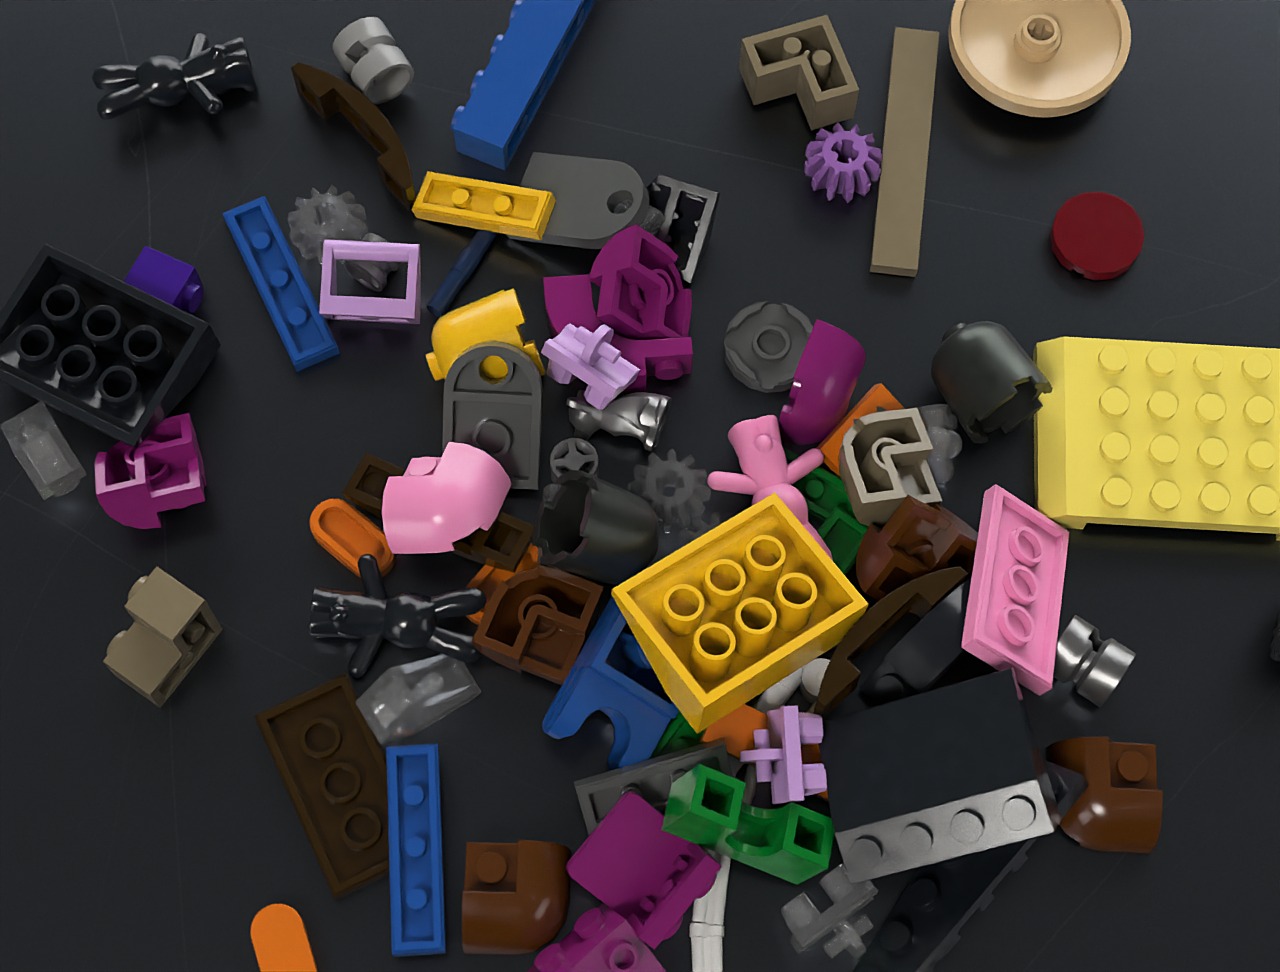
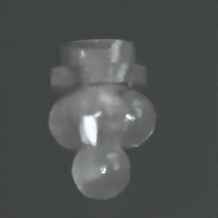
M948 404L919 407L917 409L933 447L926 460L935 483L943 484L948 482L954 474V466L950 458H954L962 450L963 441L960 435L953 431L958 428V420L956 416L952 415V410Z

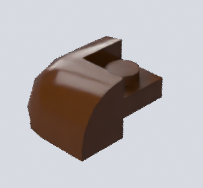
M907 495L882 529L870 524L863 536L856 557V576L860 587L865 594L881 600L895 589L916 578L935 571L958 566L967 572L965 582L972 577L978 533L966 522L937 503L931 507Z
M538 565L537 569L519 572L505 582L502 580L492 594L472 639V644L482 654L521 674L524 670L562 685L594 629L603 600L604 587L562 570Z
M1080 737L1057 741L1046 748V761L1081 774L1089 785L1059 823L1066 834L1080 843L1079 846L1097 851L1151 853L1157 845L1163 812V790H1158L1156 744L1110 742L1109 737Z
M518 839V843L467 842L465 887L462 897V944L464 954L518 955L535 952L538 948L554 939L563 924L566 923L570 906L571 876L568 874L566 866L571 859V849L557 843Z

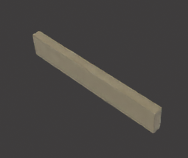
M895 27L870 272L916 277L918 271L940 32Z

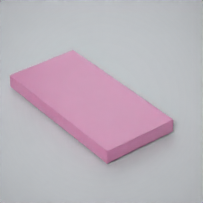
M995 484L984 492L961 648L998 671L1013 667L1018 683L1040 696L1052 689L1070 532Z

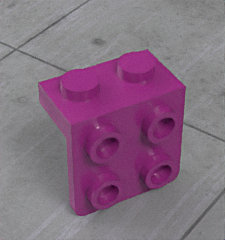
M626 792L571 857L566 869L571 878L625 918L637 936L655 950L662 940L669 939L679 929L683 920V914L695 899L702 898L711 890L716 881V874L722 866L702 846L662 831L664 815L637 793Z
M602 903L598 908L590 909L582 914L575 922L574 929L558 944H552L543 949L537 955L534 965L526 972H666V970L645 943L637 936L627 920Z

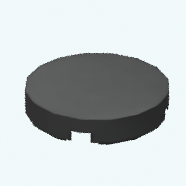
M769 301L756 302L740 310L729 323L724 340L725 362L734 377L748 388L765 393L786 391L792 388L793 376L813 325L806 315L792 305L781 303V305L768 304Z

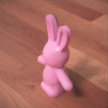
M766 415L735 424L728 432V439L739 458L743 474L714 471L707 478L709 487L717 491L753 495L751 506L775 492L833 561L831 551L818 532L808 522V505L805 497L797 488L792 486L822 464L824 459L822 451L816 448L809 449L787 464L778 418L775 415Z

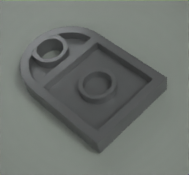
M533 152L519 187L552 192L556 203L541 240L506 235L509 239L586 249H602L615 234L630 226L642 225L649 209V194L639 174L626 163L615 160ZM626 200L633 201L627 211L620 214L613 213L619 203Z
M488 341L469 347L455 359L444 383L442 455L448 442L471 445L485 451L501 464L512 483L510 488L538 490L540 480L543 384L537 366L525 352L508 343ZM487 356H498L506 362L508 373L500 379L488 378L481 371L480 362Z

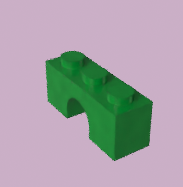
M702 764L697 765L672 783L662 831L796 885L828 869L834 837L832 818L793 802L778 809H763L746 804L742 801L745 782Z

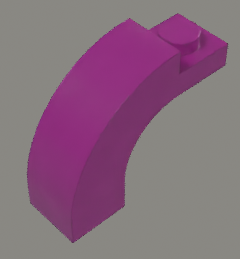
M590 274L543 277L546 320L551 339L558 336L569 323L577 328L583 326L592 333L603 325L597 318L594 310L591 281L588 280ZM615 333L613 334L610 345L621 351L620 356L640 369L636 380L621 393L646 392L647 376H655L661 380H672L681 377L683 374L691 373L693 359L691 337L632 340Z

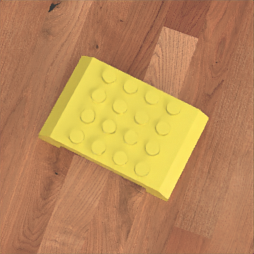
M1060 337L1036 343L1033 350V362L1050 382L1053 389L1051 393H1041L1038 399L1043 406L1034 414L1035 510L1066 529H1084L1087 523L1268 533L1276 534V541H1280V349L1081 337Z

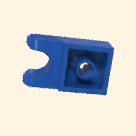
M613 596L606 605L542 722L544 733L554 739H561L574 735L592 712L596 710L604 712L610 717L615 734L613 746L606 762L610 771L649 760L670 719H675L679 712V709L662 687Z

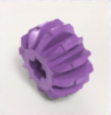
M839 122L833 126L832 133L821 128L816 134V140L810 141V144L807 145L805 153L807 160L805 161L804 172L805 176L812 177L811 186L813 191L826 188V196L829 201L835 197L836 193L842 194L847 203L853 199L854 192L865 197L870 191L871 183L878 181L881 172L879 164L881 163L882 153L880 148L873 147L875 141L873 133L859 136L857 124L850 131H844Z

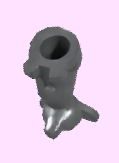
M583 390L578 391L577 397L567 398L566 405L570 406L569 420L575 427L574 438L587 441L594 432L601 428L614 436L628 435L636 437L643 442L644 449L652 451L659 441L672 400L671 397L665 395L635 392L623 395L613 400L603 410H599L586 401L585 391Z

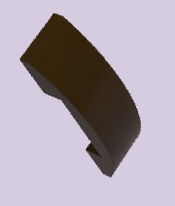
M297 63L291 67L298 93L325 121L340 111L381 155L377 158L381 182L411 212L416 195L409 161L400 139L385 116L367 97L342 79L324 70L302 63Z
M365 453L342 494L348 500L382 519L383 492L388 477L403 476L406 470ZM499 511L497 518L488 531L479 527L469 536L455 541V550L449 552L490 567L515 572L533 540L534 526Z
M958 566L926 574L895 589L872 606L853 625L835 650L823 676L813 714L821 715L822 720L830 714L857 687L861 672L853 663L910 610L921 619L924 618L944 598L963 584L967 572Z

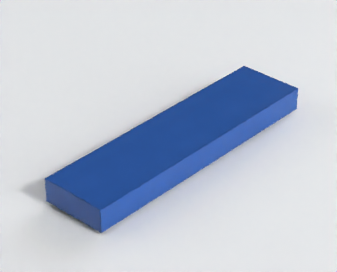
M262 196L222 213L296 372L339 354L338 346L324 317L319 314L320 309L266 197Z
M438 744L386 747L393 957L444 954L446 953L439 746Z

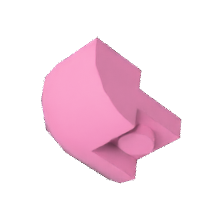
M448 442L442 457L412 458L403 476L388 477L383 492L382 520L384 533L392 554L455 550V541L469 536L479 527L488 531L497 518L512 484L501 464L485 451L471 445Z

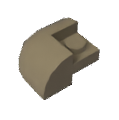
M917 408L876 412L860 417L844 434L838 455L839 472L854 515L860 524L885 526L907 495L931 507L935 503L940 505L942 502L926 460L933 447Z

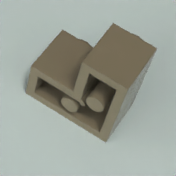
M828 15L742 39L739 70L753 105L796 93L811 130L854 118L859 87Z
M156 567L149 576L141 577L131 588L128 594V602L124 607L135 622L128 631L123 630L113 638L107 648V656L103 662L116 677L161 708L223 628L202 597L159 567Z

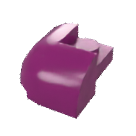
M639 225L630 226L615 234L599 252L593 262L588 279L601 287L597 318L614 328L615 334L627 339L651 340L688 337L692 309V289L683 288L680 274L674 264L678 255L668 245Z
M816 319L794 373V382L789 394V405H784L780 414L778 424L781 441L784 443L804 446L822 442L846 416L851 396L866 361L865 350L855 338L845 331Z
M189 413L165 418L136 449L119 442L107 452H98L95 461L96 496L108 516L122 525L139 529L162 528L160 512L170 509H182L191 504L205 501L204 487L207 486L197 436Z

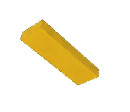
M427 171L412 207V212L418 219L541 240L556 199L552 192Z

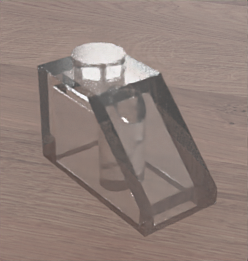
M40 401L0 424L14 455L44 500L52 495L58 497L69 493L79 485V479L87 475L43 402Z
M439 655L388 668L355 703L379 743L383 744L416 734L476 698L482 691L463 662L446 655Z

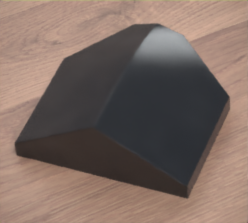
M659 174L646 187L649 194V209L646 215L648 219L643 229L645 227H659L658 230L646 231L668 245L678 255L674 264L681 280L693 282L711 239L720 193Z

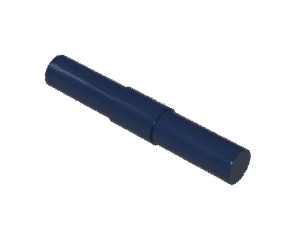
M480 229L477 231L427 304L426 308L432 314L438 317L443 316L464 283L468 281L482 260L483 255L498 235L497 232Z

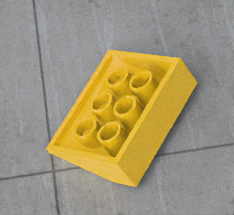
M775 492L614 587L611 591V595L666 694L697 734L841 643L853 625L865 614L868 606L867 601Z

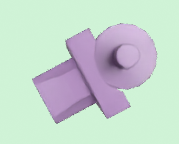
M569 323L558 336L548 339L541 351L543 355L549 358L547 375L560 384H569L577 377L587 383L588 386L584 393L585 399L599 410L607 407L617 395L636 380L640 369L620 356L621 351L610 345L614 330L605 324L592 333L583 326L577 328Z
M781 706L780 709L766 711L768 729L754 730L755 750L741 751V763H756L757 782H771L772 804L803 801L804 796L826 791L827 781L824 765L802 764L801 745L822 743L823 723L821 715L798 712V706Z

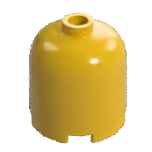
M514 288L491 294L448 312L438 319L433 326L431 335L434 351L426 354V359L435 381L443 378L446 379L452 363L463 351L475 344L488 341L504 342L521 349L533 360L540 375H545L534 339L525 342L519 325L525 323L526 317ZM487 356L480 362L481 371L488 378L500 379L508 373L506 362L498 356Z

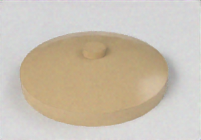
M956 0L950 18L948 40L950 52L959 73L968 85L984 99L997 107L1020 115L1057 117L1075 113L1089 107L1106 95L1114 86L1123 70L1130 51L1131 28L1126 9L1121 0Z

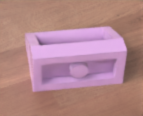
M324 240L320 315L330 320L420 324V244ZM336 259L408 262L406 299L337 296Z

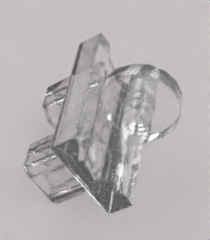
M842 863L819 882L834 902L833 906L820 914L805 892H803L781 909L788 928L793 933L790 943L798 954H801L832 930H834L836 936L823 945L824 950L831 958L835 957L845 948L855 958H859L866 953V948L860 937L873 928L871 921L867 916L863 915L850 925L847 919L874 899L873 896L879 891L870 879L863 884L861 882L851 884L845 865Z

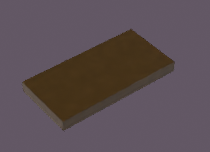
M347 673L254 715L334 899L337 901L389 876L387 760Z

